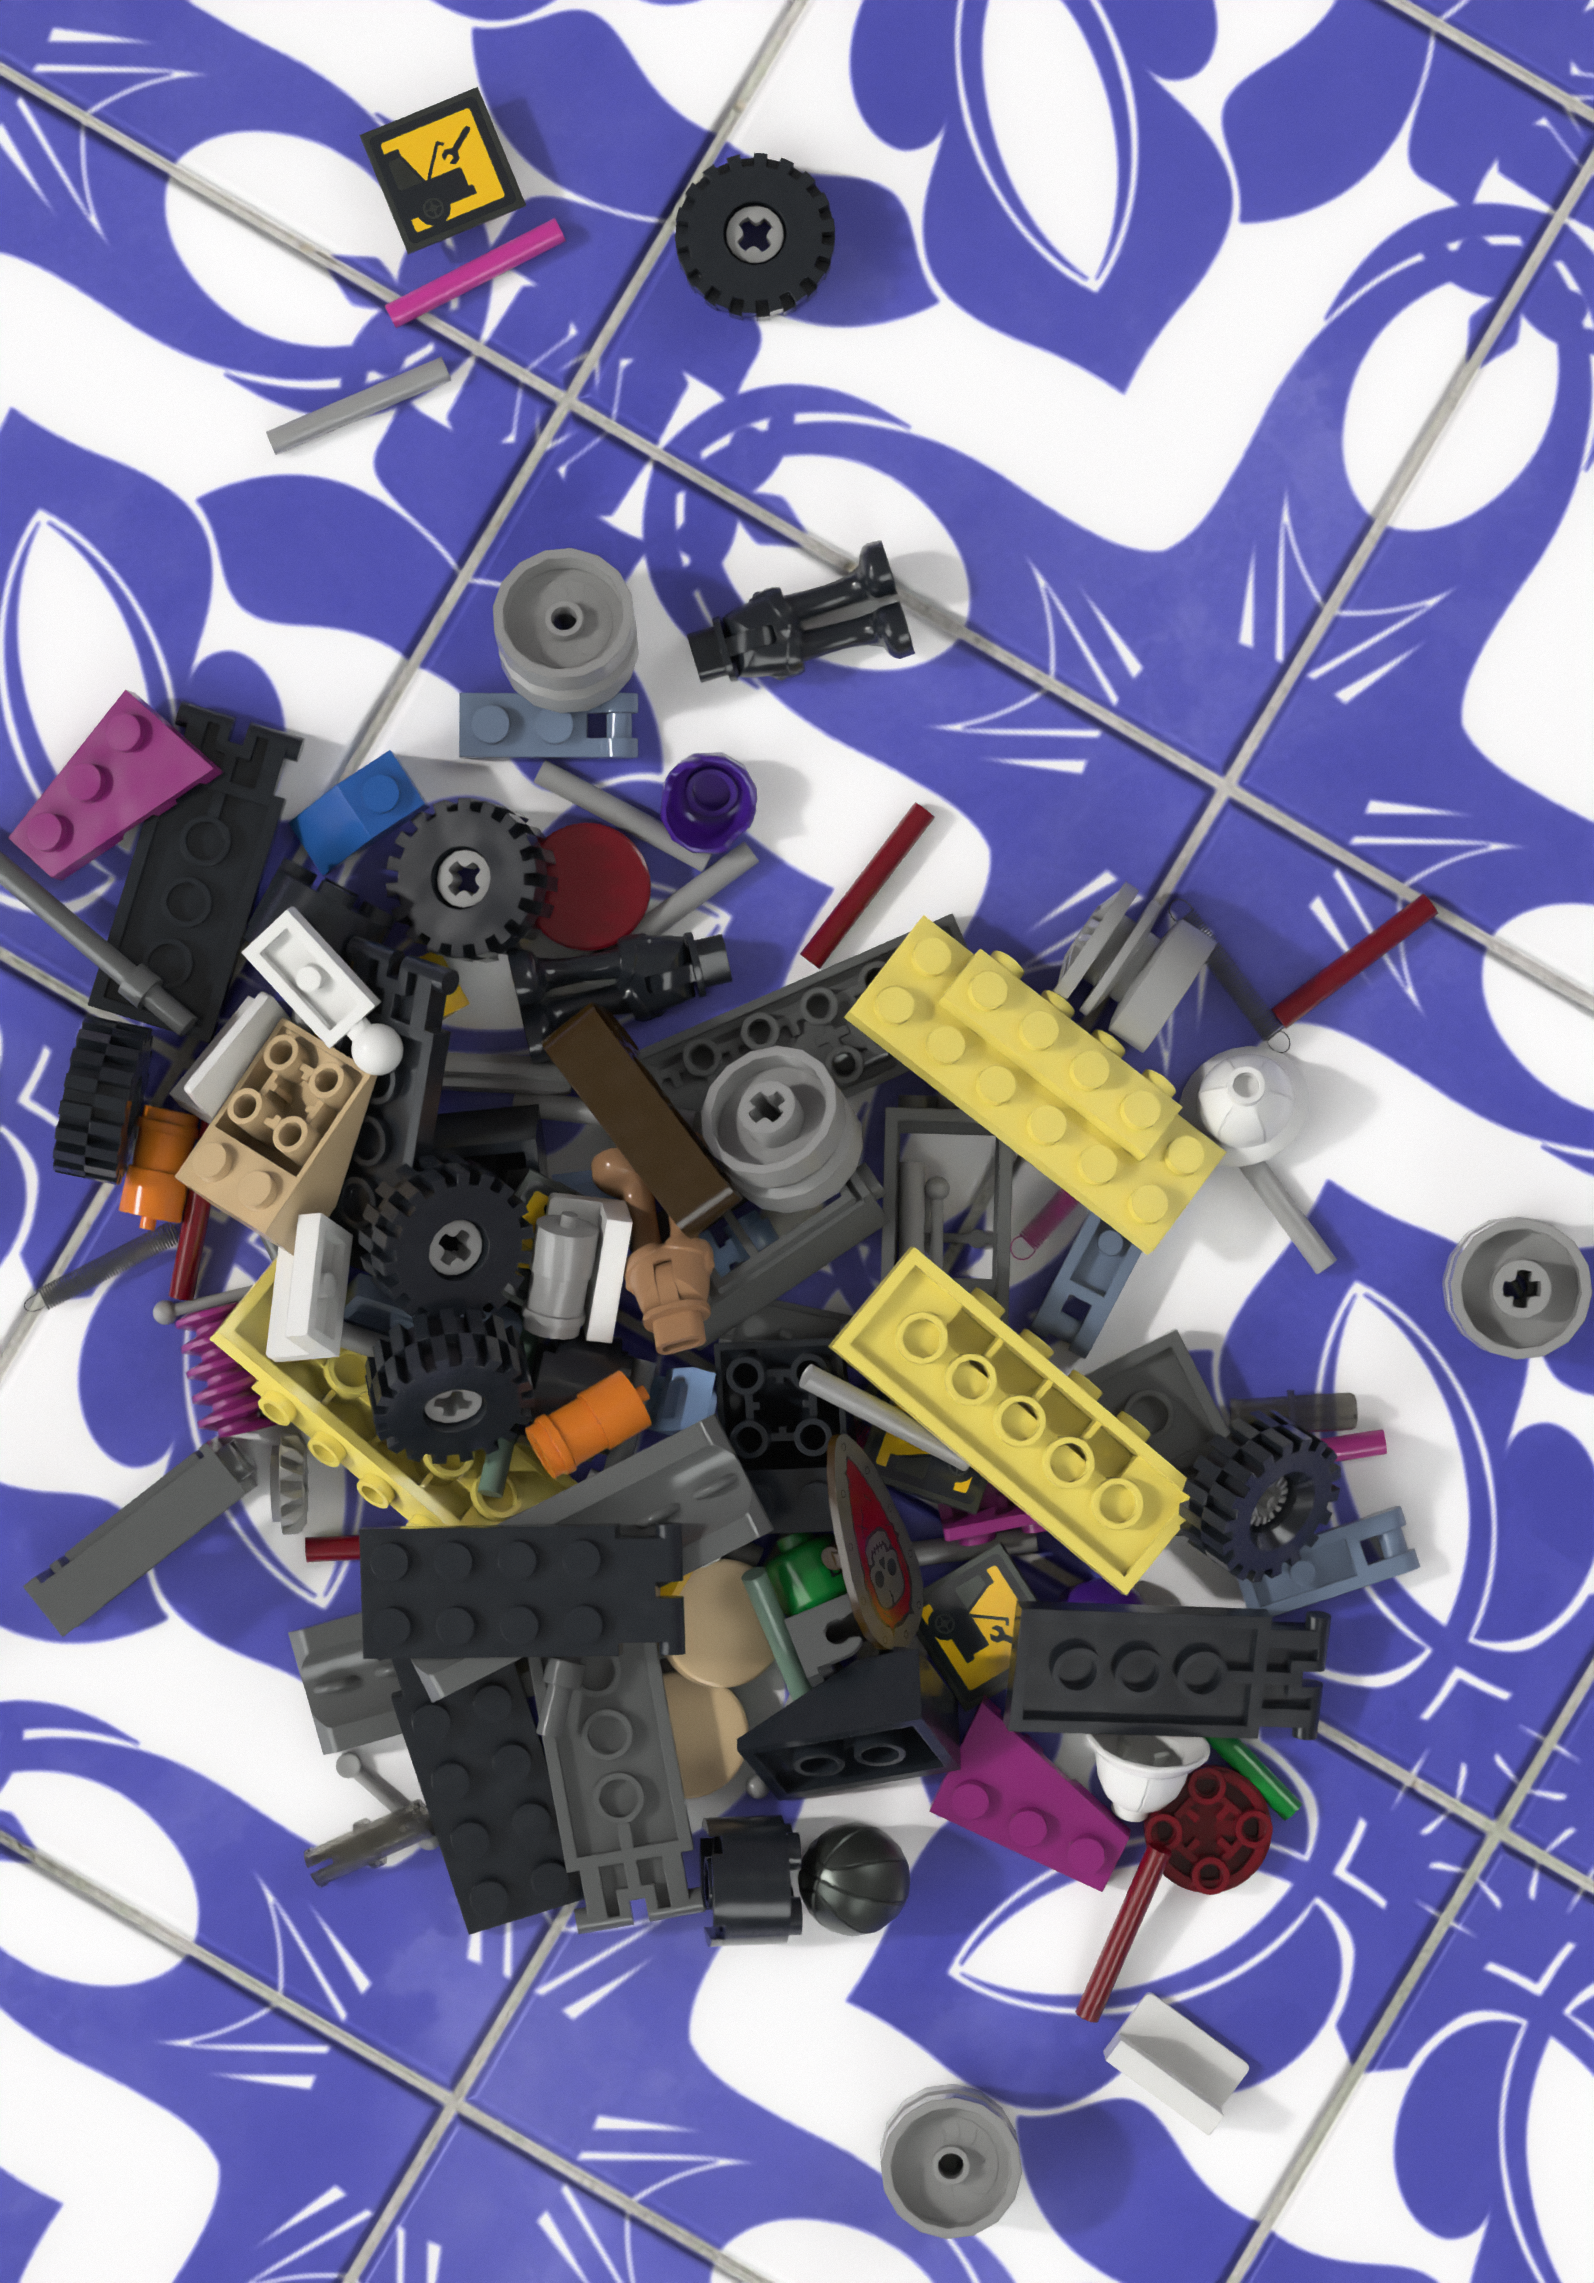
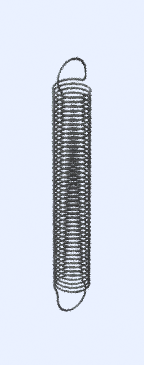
M1175 899L1169 904V914L1174 921L1178 922L1172 917L1170 906L1174 901L1182 900L1192 909L1183 919L1199 928V930L1206 926L1205 924L1200 927L1204 924V922L1200 923L1202 919L1196 922L1200 919V916L1196 918L1199 914L1192 917L1197 911L1192 913L1195 909L1186 900ZM1222 945L1215 948L1205 964L1209 963L1207 967L1210 966L1209 969L1213 968L1210 971H1214L1212 974L1217 973L1214 977L1220 979L1218 981L1221 982L1220 985L1224 984L1222 986L1225 987L1224 990L1228 989L1226 991L1229 992L1228 995L1232 994L1230 996L1233 997L1232 1000L1236 999L1234 1003L1239 1005L1238 1008L1240 1010H1243L1244 1016L1247 1015L1245 1017L1248 1018L1247 1021L1251 1020L1249 1022L1252 1023L1251 1026L1255 1025L1253 1028H1256L1255 1031H1258L1259 1036H1262L1261 1039L1263 1041L1267 1040L1269 1045L1268 1041L1279 1032L1284 1033L1288 1037L1285 1032L1281 1031L1284 1027L1275 1032L1282 1025L1271 1031L1280 1024L1278 1022L1271 1027L1278 1019L1271 1023L1276 1019L1274 1017L1267 1022L1274 1016L1273 1014L1264 1020L1272 1013L1270 1012L1263 1017L1270 1011L1269 1009L1260 1015L1268 1008L1266 1007L1260 1011L1267 1004L1260 1007L1264 1003L1263 1001L1256 1006L1263 1000L1261 999L1256 1002L1261 996L1252 1001L1259 995L1257 994L1252 997L1257 991L1248 996L1255 990L1252 989L1248 992L1253 986L1245 990L1251 983L1241 989L1249 981L1241 985L1247 978L1241 981L1245 977L1243 976L1237 980L1243 973L1239 976L1237 975L1241 971L1234 974L1239 970L1237 968L1233 971L1237 965L1230 969L1235 965V963L1230 965L1234 960L1226 964L1232 959L1226 960L1230 955L1222 959L1228 954L1222 955L1226 950L1219 953L1224 949L1223 947L1218 950ZM1288 1037V1039H1289V1047H1288V1049H1287L1286 1051H1284V1052H1279V1053H1285V1052H1287V1051L1290 1049L1291 1043H1290V1038H1289V1037Z
M165 1222V1224L155 1229L156 1232L153 1230L151 1232L148 1231V1233L142 1234V1236L137 1237L134 1241L131 1240L128 1244L125 1243V1245L119 1246V1248L117 1247L113 1251L111 1250V1253H105V1255L99 1256V1258L94 1259L91 1263L88 1262L85 1266L82 1265V1267L74 1269L71 1273L68 1272V1275H62V1277L56 1278V1280L51 1281L48 1285L45 1284L42 1288L39 1287V1289H36V1294L30 1298L36 1296L39 1291L48 1310H50V1307L53 1309V1306H59L58 1302L62 1304L61 1301L64 1303V1299L65 1301H67V1298L70 1300V1297H76V1294H81L84 1292V1289L87 1291V1288L90 1289V1286L91 1288H93V1285L96 1287V1284L102 1283L101 1280L104 1282V1279L107 1281V1277L108 1279H110V1276L113 1278V1275L116 1276L115 1272L119 1275L118 1271L122 1273L121 1269L124 1272V1268L125 1270H127V1267L130 1269V1266L133 1267V1264L136 1266V1263L139 1264V1262L145 1261L144 1258L147 1260V1257L150 1258V1255L151 1257H153V1254L156 1256V1253L159 1254L158 1250L162 1252L161 1249L165 1251L164 1247L166 1250L167 1246L168 1248H170V1245L173 1247V1244L176 1245L175 1241L178 1244V1239L172 1230L173 1228L176 1234L180 1236L174 1227L176 1224L173 1225L171 1222ZM42 1307V1308H40V1309H38V1310L30 1311V1312L39 1311V1310L43 1309L44 1307Z

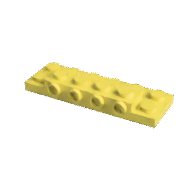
M923 915L844 1018L1147 1255L1150 1254L1227 1152L1178 1114L1183 1107L1172 1099L1176 1090L1164 1076L1150 1069H1146L1140 1074L1121 1058L1125 1054V1049L1114 1037L1102 1030H1094L1090 1035L1071 1020L1075 1011L1063 997L1050 990H1044L1039 995L1020 980L1024 975V970L1012 957L998 950H994L990 956L982 949L973 954Z
M910 1247L828 1347L1117 1591L1127 1595L1181 1529L1180 1525L1186 1521L1179 1516V1504L1190 1498V1496L1183 1492L1186 1479L1188 1478L1145 1443L1151 1436V1433L1136 1419L1124 1411H1121L1115 1417L1097 1401L1103 1393L1089 1379L1074 1369L1066 1376L1049 1361L1054 1351L1043 1340L1026 1328L1018 1335L1001 1321L1000 1318L1005 1313V1309L991 1296L978 1287H975L971 1293H968L918 1249Z
M277 1257L210 1338L212 1342L257 1379L251 1388L261 1396L258 1401L259 1408L270 1420L282 1426H288L291 1422L311 1438L307 1446L315 1458L330 1467H338L341 1463L360 1479L356 1487L366 1501L382 1509L391 1505L409 1521L406 1526L497 1525L578 1484L565 1473L556 1479L552 1478L540 1462L533 1448L515 1444L503 1497H489L478 1492L486 1453L482 1448L472 1451L474 1460L460 1463L459 1455L447 1456L446 1464H432L431 1455L425 1454L420 1462L407 1459L406 1449H403L398 1454L388 1449L386 1439L383 1441L379 1439L373 1422L365 1375H367L365 1369L367 1356L340 1347L339 1357L274 1362L267 1357L266 1349Z

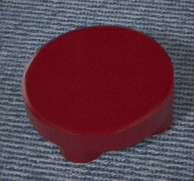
M596 823L568 825L547 836V839L540 843L543 849L551 850L554 853L557 864L546 868L547 875L558 878V892L546 891L544 902L554 905L550 919L538 916L534 924L543 930L542 933L552 941L566 948L579 951L605 949L617 944L618 938L630 935L646 914L652 886L648 866L636 845L619 831Z
M1202 1764L1197 1769L1188 1773L1185 1784L1178 1796L1166 1807L1149 1812L1148 1817L1143 1822L1146 1847L1149 1842H1154L1167 1847L1172 1852L1163 1875L1184 1889L1207 1895L1219 1894L1222 1891L1235 1888L1248 1880L1263 1863L1270 1847L1273 1832L1270 1812L1259 1790L1235 1770L1217 1764Z

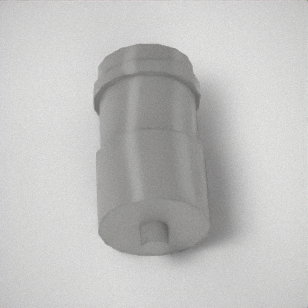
M564 1211L562 1215L542 1216L537 1219L531 1249L533 1254L529 1265L531 1276L527 1299L523 1302L521 1314L524 1316L522 1326L525 1330L540 1337L561 1340L573 1339L579 1336L580 1327L585 1322L586 1310L584 1309L588 1280L591 1279L593 1274L600 1230L591 1222L577 1218L578 1215L574 1212Z

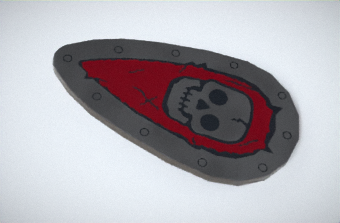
M844 1433L831 1436L827 1446L828 1497L835 1539L822 1551V1561L831 1570L842 1569L853 1614L863 1636L876 1649L885 1651L893 1650V1647H906L911 1643L919 1629L923 1611V1581L918 1558L900 1514L874 1464L850 1436Z

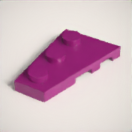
M125 689L8 838L51 878L63 881L124 840L126 832L152 815H161L176 805V799L199 783L206 785L222 774L223 771L140 696Z
M984 1695L960 1743L961 1770L946 1772L932 1800L929 1812L1103 1892L1130 1838L1131 1829L1075 1778L1070 1779L1043 1754L1044 1749L1027 1733L1023 1736L1020 1732L1008 1731L1003 1723L1004 1717L1000 1714L1001 1709Z

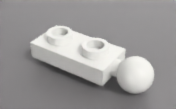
M294 906L280 915L241 952L329 1049L347 1035L352 1040L351 1052L353 1060L365 1073L384 1075L393 1071L399 1065L403 1056V1043L399 1034L388 1025L371 1024L366 1018L381 1001Z

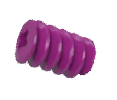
M239 1302L191 1312L175 1322L176 1329L196 1332L197 1337L181 1347V1353L202 1358V1362L188 1370L186 1375L187 1379L207 1382L208 1387L194 1395L192 1402L193 1404L211 1406L213 1408V1412L198 1421L197 1425L198 1429L218 1432L219 1437L217 1438L279 1425L270 1420L265 1414L259 1413L258 1401L261 1396L251 1388L257 1379L210 1340L211 1336Z

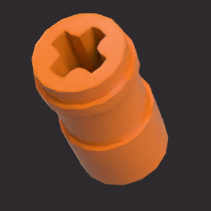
M144 1104L142 1116H138L136 1126H139L132 1164H128L118 1210L141 1216L139 1228L155 1231L157 1220L181 1223L188 1187L176 1179L175 1175L192 1152L195 1138L198 1139L200 1118L194 1114Z
M618 1370L578 1393L577 1398L547 1416L542 1414L537 1417L535 1423L525 1428V1432L540 1462L551 1477L556 1479L564 1473L569 1475L576 1471V1466L603 1450H612L651 1427L650 1416L643 1404L650 1399V1396L643 1385L634 1388L628 1378Z

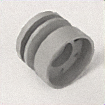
M1125 881L1117 893L1096 907L1063 957L1059 980L1053 992L1067 1000L1081 979L1093 985L1079 1008V1011L1086 1016L1094 1011L1107 996L1117 1001L1118 1005L1113 1013L1108 1030L1144 1053L1195 980L1217 941L1183 918L1175 923L1162 938H1159L1150 931L1158 916L1161 904L1152 899L1135 922L1126 916L1125 913L1138 894L1139 889Z

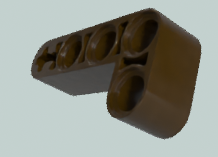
M594 1002L589 1003L541 1041L551 1060L670 1218L688 1238L693 1239L743 1199L734 1183L638 1058L641 1052L633 1039L606 1008Z

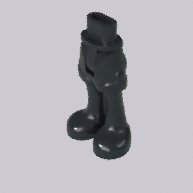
M882 540L866 543L862 547L858 566L847 576L823 586L784 595L780 587H770L763 591H757L749 599L748 603L722 617L723 621L719 616L712 618V627L687 634L701 683L727 675L731 683L738 681L739 676L746 678L771 676L782 681L805 672L804 662L858 646L883 647L890 656L897 659L915 654L900 601L881 606L871 613L846 621L804 630V627H802L803 622L854 604L898 595Z
M686 932L683 936L648 935L645 933L630 934L618 938L617 948L566 958H541L526 949H518L507 953L532 1064L544 1063L551 1059L543 1048L541 1041L591 1002L606 1008L613 1016L633 1014L636 1021L644 1022L661 1017L668 1009L696 996L694 986L699 998L706 996L705 988L732 982L722 934L694 940L692 932ZM595 980H616L615 984L584 992L544 997L548 991L567 985Z

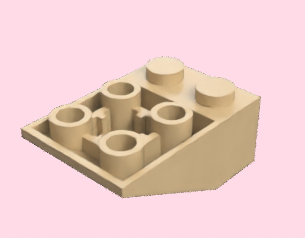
M282 1017L175 1175V1178L216 1208L294 1256L298 1215L322 1213L329 1217L336 1207L377 1075L365 1073L355 1064L353 1059L333 1047L329 1049L322 1040Z

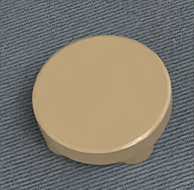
M720 1559L707 1567L694 1570L679 1596H684L686 1654L663 1656L667 1658L679 1674L691 1682L711 1688L740 1686L759 1677L774 1661L773 1652L741 1579L746 1571L753 1568L752 1566L736 1560Z
M676 1670L663 1673L685 1799L698 1798L722 1788L735 1776L741 1767L744 1758L737 1751V1739L749 1731L748 1718L740 1699L730 1687L711 1688L701 1686L686 1679Z

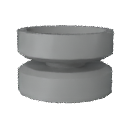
M574 548L545 550L520 562L501 582L493 604L494 631L497 646L499 647L501 666L513 689L534 706L558 713L588 711L613 699L631 679L639 656L632 594L620 572L600 556Z
M774 1046L750 1051L726 1066L709 1087L701 1110L703 1137L714 1157L724 1171L728 1173L742 1196L765 1210L792 1213L811 1209L838 1194L855 1173L863 1150L861 1122L848 1100L837 1087L824 1064L800 1049Z
M1517 1216L1488 1220L1467 1232L1449 1254L1442 1279L1445 1309L1459 1333L1482 1350L1516 1360L1545 1356L1568 1343L1584 1323L1592 1297L1589 1265L1576 1243L1551 1224ZM1519 1275L1524 1279L1526 1289L1520 1298L1513 1299L1514 1296L1504 1294L1503 1286L1505 1281H1514L1516 1276Z
M958 2084L926 2087L905 2099L886 2123L880 2146V2164L884 2192L898 2216L919 2232L944 2239L974 2236L997 2223L1014 2202L1022 2175L1016 2130L1003 2108L982 2091ZM953 2153L961 2157L963 2162L957 2161V2170L945 2171L942 2167L941 2158L946 2154Z

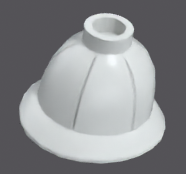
M1255 1046L1233 1048L1219 1053L1203 1063L1191 1075L1183 1089L1179 1102L1183 1107L1179 1115L1227 1152L1218 1165L1231 1167L1255 1165L1271 1159L1285 1150L1297 1138L1306 1122L1310 1109L1307 1082L1296 1064L1282 1053Z
M1086 1734L1090 1744L1096 1750L1097 1775L1106 1796L1112 1801L1111 1809L1116 1816L1130 1822H1141L1148 1817L1149 1812L1160 1810L1172 1802L1184 1786L1188 1773L1204 1764L1210 1755V1745L1205 1737Z

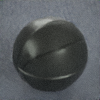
M857 1822L833 1826L811 1842L801 1859V1870L798 1874L800 1896L809 1914L828 1930L852 1937L875 1933L895 1919L907 1901L911 1881L909 1865L901 1847L881 1829Z

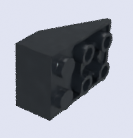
M835 1337L714 1343L718 1419L774 1528L773 1531L767 1534L834 1531L828 1497L827 1446L831 1436L843 1433L850 1436L857 1443L854 1416L801 1388L799 1382L805 1369L810 1364H813L849 1383L846 1361L828 1347Z

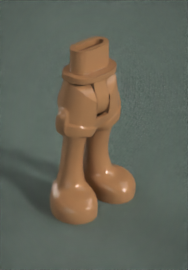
M695 1132L707 1148V1144L703 1135L699 1134L698 1132ZM618 1147L600 1152L591 1162L593 1183L607 1195L626 1201L633 1222L631 1229L632 1254L626 1258L624 1270L626 1289L636 1297L639 1308L644 1315L642 1318L644 1327L647 1331L654 1333L657 1353L669 1355L702 1346L707 1341L703 1321L707 1320L711 1315V1306L708 1304L710 1275L715 1266L710 1243L699 1238V1234L693 1239L688 1238L669 1216L670 1238L662 1244L656 1214L655 1196Z

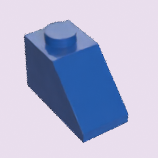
M389 750L335 785L288 822V824L324 877L410 821L420 811L424 812L430 808L397 755Z

